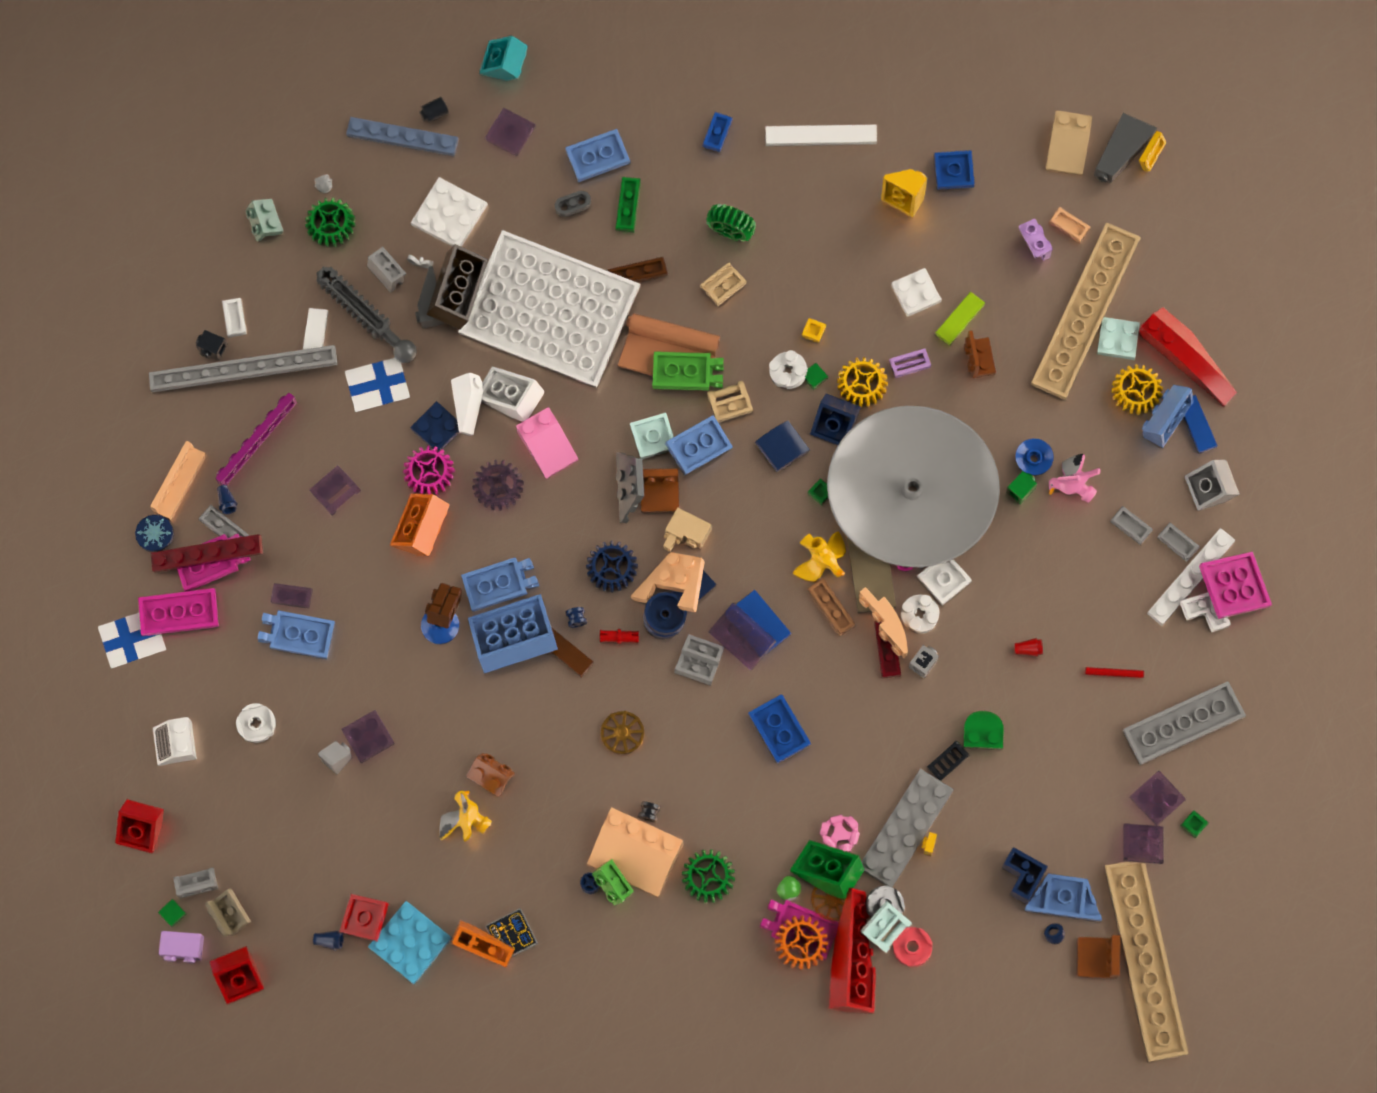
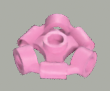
M837 815L830 817V820L822 823L820 830L823 843L833 848L851 852L852 847L857 845L860 835L858 832L859 824L852 816L844 817ZM845 821L853 831L848 832L843 827V822ZM830 825H833V835L828 837L827 834ZM847 840L849 844L837 846L839 841Z

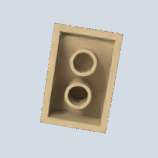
M1055 111L1046 170L1083 175L1093 116Z

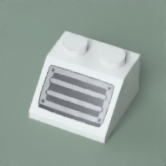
M188 717L168 720L153 727L158 766L197 759L192 722Z

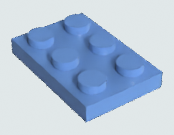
M617 129L565 147L578 182L630 164V159Z
M714 415L665 442L684 476L733 448Z

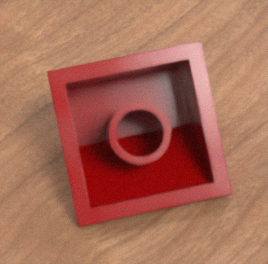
M126 799L118 812L115 844L153 853L162 827L164 809Z
M247 946L210 961L212 974L227 1004L264 989Z

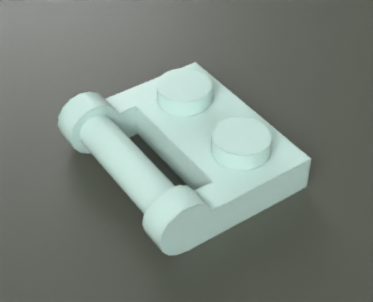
M886 901L860 931L887 953L890 949L889 946L906 927L909 928L912 922ZM898 920H900L901 922L894 928V930L887 936V938L884 941H881V939L893 927V925Z

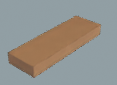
M824 578L807 588V591L839 636L856 626Z

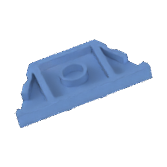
M1047 874L1025 907L1027 912L1102 921L1088 879Z

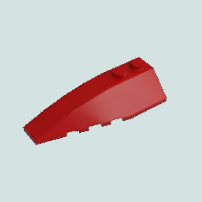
M1164 307L1154 312L1142 324L1138 335L1223 407L1237 394L1193 332Z
M849 888L837 928L831 966L829 1008L842 1012L874 1013L876 969L872 967L871 956H874L873 948H870L869 938L860 931L866 925V919L869 918L865 905L867 898L865 891L855 888Z

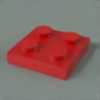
M351 894L339 932L378 942L389 904L384 901Z

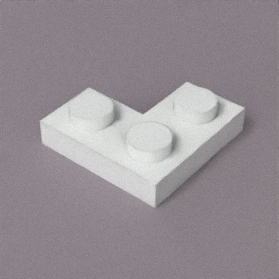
M1209 592L1180 602L1186 620L1204 615L1211 632L1227 628L1231 625L1228 617L1218 619Z

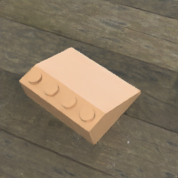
M611 807L587 865L598 869L608 860L612 859L630 885L659 897L683 846V840Z

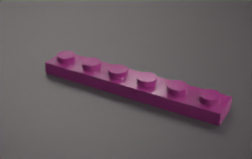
M288 392L286 396H282L279 399L276 408L267 413L265 421L255 427L253 435L249 439H245L241 444V449L231 455L229 463L219 469L216 474V480L219 485H227L296 405L297 401L292 394Z

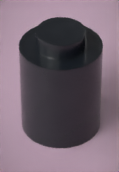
M442 97L422 105V110L419 111L423 120H427L429 123L449 113Z

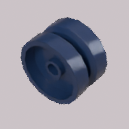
M661 592L649 599L643 615L644 626L648 633L659 639H670L679 634L687 616V611L681 610L677 606L681 599L674 593Z

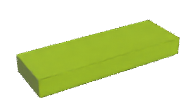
M970 292L935 332V335L950 346L984 307L985 302Z

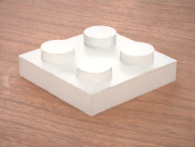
M926 268L891 282V286L907 317L941 303V298Z
M954 559L942 564L928 566L917 576L942 606L972 582L971 578Z

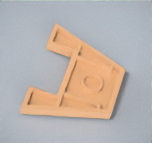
M670 552L630 597L633 601L647 603L656 588L682 592L683 595L677 606L681 610L696 613L704 568L703 559Z

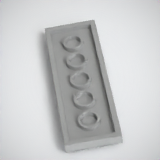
M1227 681L1123 729V733L1139 764L1142 765L1245 718L1246 714Z
M920 769L861 861L865 869L864 872L884 885L893 887L954 789Z

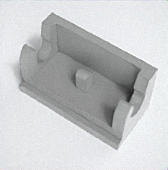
M383 247L368 256L367 267L390 293L395 290L397 283L403 284L406 272Z
M213 867L173 877L176 895L180 899L218 889Z

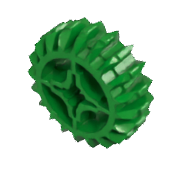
M332 197L331 201L325 198L323 203L318 200V206L312 204V210H308V217L305 218L307 222L305 227L308 230V235L312 236L314 242L318 240L319 245L325 242L327 247L332 243L336 247V242L338 241L343 244V238L349 240L348 234H353L352 228L355 227V222H353L355 216L352 215L353 210L349 208L347 203L343 204L341 199L336 202L335 198ZM342 216H344V217H345V222H344L343 226L340 227V225H339V221L341 220L340 218H341ZM321 217L322 222L320 224V227L317 229L316 222L318 218Z
M726 204L713 205L708 211L706 218L709 228L729 239L742 242L749 241L755 232L756 222L749 214Z
M710 849L709 855H706V851L702 850L701 857L697 852L694 853L696 860L689 857L688 861L691 865L684 864V868L689 871H682V875L687 877L682 879V882L685 884L689 883L685 886V890L692 889L690 892L691 897L697 893V901L703 896L704 903L708 902V897H711L712 903L715 902V896L722 900L721 893L723 892L725 895H728L729 892L726 887L732 889L733 885L729 882L735 881V877L729 876L735 873L734 869H728L732 866V862L725 863L727 856H723L720 859L721 852L719 851L716 853V856H713L712 849ZM712 862L707 868H697L700 863ZM717 864L724 870V880L715 873ZM712 869V877L714 878H709L705 883V876L703 875H708ZM693 873L702 879L700 888L692 880ZM711 884L721 885L716 890L705 891Z

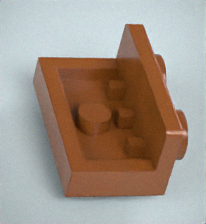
M482 753L475 758L466 777L499 797L503 793L509 779L515 773L511 771L509 766L494 760V757L490 754Z

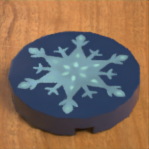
M155 514L143 518L138 523L135 536L138 544L145 551L158 552L165 550L172 543L174 530L168 519Z

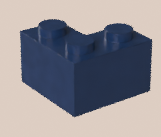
M1014 847L1002 866L1004 870L1019 877L1010 895L1028 904L1048 868L1047 865Z

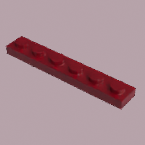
M257 534L152 552V572L157 573L262 555V536Z

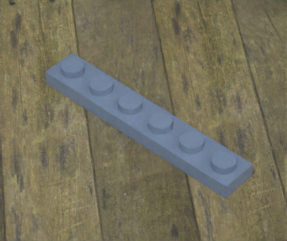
M350 117L346 132L348 137L455 156L458 144V137L354 117Z

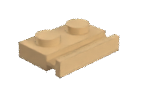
M728 262L700 284V287L719 306L746 285V280Z

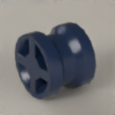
M575 607L566 611V616L569 617L568 626L570 628L581 627L587 624V619L583 615L585 613L584 607Z
M592 872L586 873L581 877V888L586 894H595L599 891L600 886L596 883Z

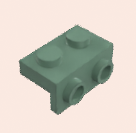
M273 200L251 201L246 208V217L250 221L252 233L255 235L256 241H261L264 236L281 235L283 228Z

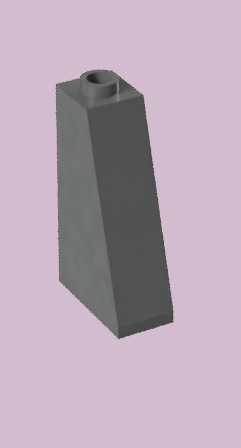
M1123 113L1096 167L1094 176L1102 182L1112 183L1146 147L1156 132L1157 127Z

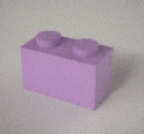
M161 931L159 955L164 958V961L176 962V959H184L183 962L195 963L196 960L202 959L204 936L197 933Z

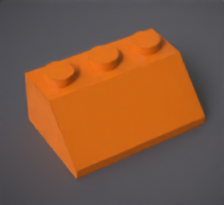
M410 494L390 546L417 556H429L450 504L433 494Z

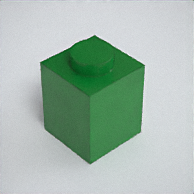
M1022 471L1007 487L1006 493L1021 505L1036 489V479L1031 474H1026Z

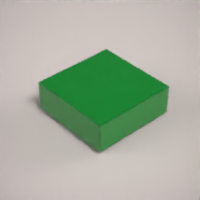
M817 363L807 369L805 381L813 390L828 379V375Z
M820 478L808 491V494L821 506L828 500L827 483Z
M1193 810L1180 826L1196 838L1209 822Z
M173 899L158 912L171 927L186 915V912Z

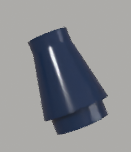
M219 486L217 488L219 510L223 514L235 512L237 510V502L229 491L228 486Z
M338 931L314 933V945L335 951L343 947V933Z

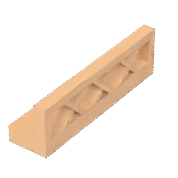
M188 441L182 447L150 506L155 514L163 516L170 521L207 456L206 453L194 448L192 443Z

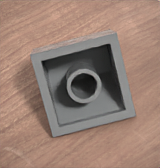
M1212 460L1184 476L1198 511L1225 503L1240 495L1227 460Z

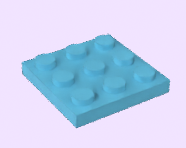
M405 901L381 930L378 942L372 941L368 948L411 983L415 984L451 941L452 937L409 902Z

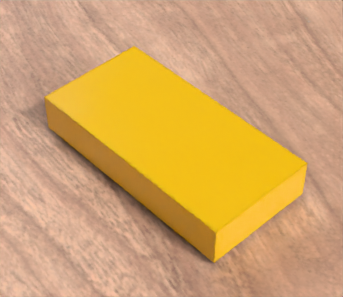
M1156 131L1139 159L1143 171L1149 172L1166 144L1162 132Z

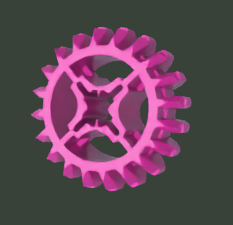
M427 446L425 451L420 447L419 453L413 450L414 457H407L409 462L404 463V467L407 469L403 470V474L406 475L404 480L409 482L407 484L408 487H413L414 493L420 490V494L435 492V495H438L439 489L445 492L444 485H451L449 480L454 479L452 473L455 472V469L452 467L454 465L453 461L449 460V454L444 455L443 449L437 452L438 448L436 446L433 450L430 449V446ZM425 459H431L428 462H423ZM439 462L444 466L442 476L437 471ZM415 467H418L419 471H421L419 480H416L414 477ZM430 480L436 481L434 483L426 484Z

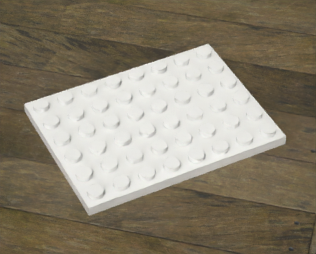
M502 230L484 271L469 321L458 332L461 335L597 388L640 288V284Z

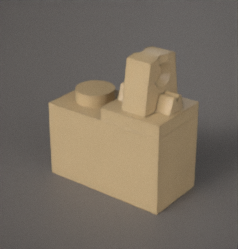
M677 507L665 529L664 538L667 540L663 545V549L671 552L675 544L680 545L684 541L691 548L695 549L697 547L701 549L712 530V525Z

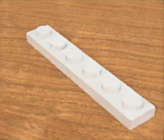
M1220 528L1147 614L1162 626L1180 606V602L1185 600L1203 579L1199 565L1220 559L1232 546L1235 539Z

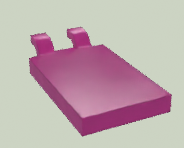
M223 534L205 543L239 538V534H235L230 538ZM250 557L180 568L177 571L184 591L187 592L238 571V564L247 563L251 559Z
M771 899L767 909L777 912L774 922L763 918L759 927L772 931L771 938L781 939L775 934L776 932L783 933L779 926L784 925L787 927L785 924L787 919L793 923L792 917L796 916L799 922L800 916L803 915L804 922H806L808 917H811L812 925L815 921L819 922L816 926L817 929L822 926L824 927L820 934H827V937L822 939V941L828 942L827 946H822V948L827 950V953H820L823 956V960H826L836 937L839 922L788 900L782 905ZM800 927L806 936H815L809 929ZM794 928L788 932L786 944L794 941ZM799 938V941L796 942L794 945L797 944L798 946L803 948V945L808 941ZM817 942L808 945V954L813 955L815 953Z

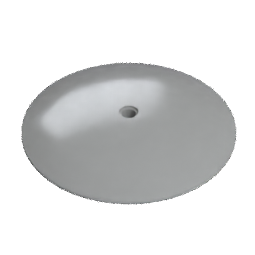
M900 406L885 409L872 414L856 424L837 446L831 459L827 478L830 507L836 522L845 535L858 548L870 556L889 564L904 567H928L942 564L955 559L971 549L982 538L992 523L1000 493L999 476L995 461L981 437L970 426L953 415L922 406ZM908 487H916L917 491H910Z

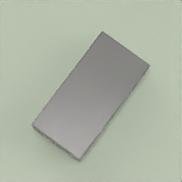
M1123 506L1110 521L1140 545L1153 531L1150 526Z
M1169 523L1157 537L1186 562L1200 547L1172 523Z

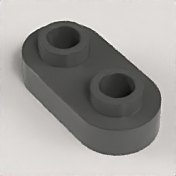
M577 191L563 196L555 202V211L561 217H567L584 211L590 207L591 197L586 191ZM580 200H584V201H585L584 204H579L578 202H579ZM566 206L567 210H562L561 208Z

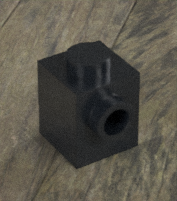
M204 330L203 334H200L196 340V346L201 356L207 359L212 357L219 361L228 345L225 338L207 330Z

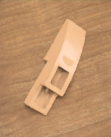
M865 587L859 593L860 603L865 608L869 607L873 612L872 616L877 622H882L879 625L880 637L885 642L889 641L891 643V648L896 655L906 658L908 654L907 640L897 613L885 597L878 601Z

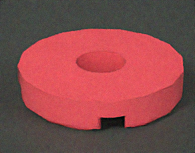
M907 927L893 942V953L896 959L903 965L917 967L924 964L930 958L932 941L923 929ZM909 942H916L918 950L910 952L907 949V944Z

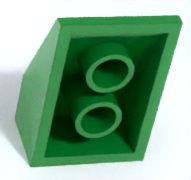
M809 840L790 871L825 893L846 900L849 888H854L865 869L858 855Z

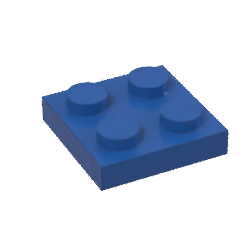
M971 150L934 153L937 190L974 188Z

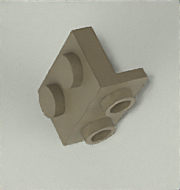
M227 889L216 899L205 903L209 915L215 920L219 932L224 936L235 935L251 922L232 889Z

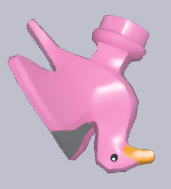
M1083 453L1068 458L1062 462L1064 476L1049 480V494L1052 495L1055 489L1067 495L1078 493L1081 495L1082 501L1089 503L1097 490L1093 486L1085 485L1089 478L1100 474V468L1082 472L1081 469L1085 459Z

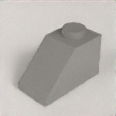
M337 741L318 753L321 761L336 774L353 758L350 753L351 749L343 742L340 745Z

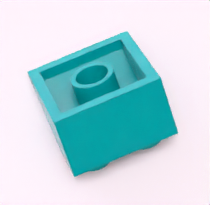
M514 36L489 41L479 74L505 81L518 79L528 45Z

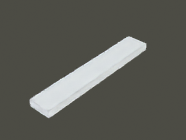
M876 125L766 126V146L877 144Z

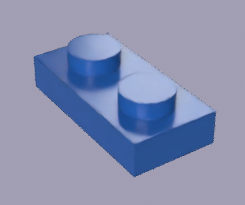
M717 112L714 113L703 142L704 148L721 152L732 123V117Z

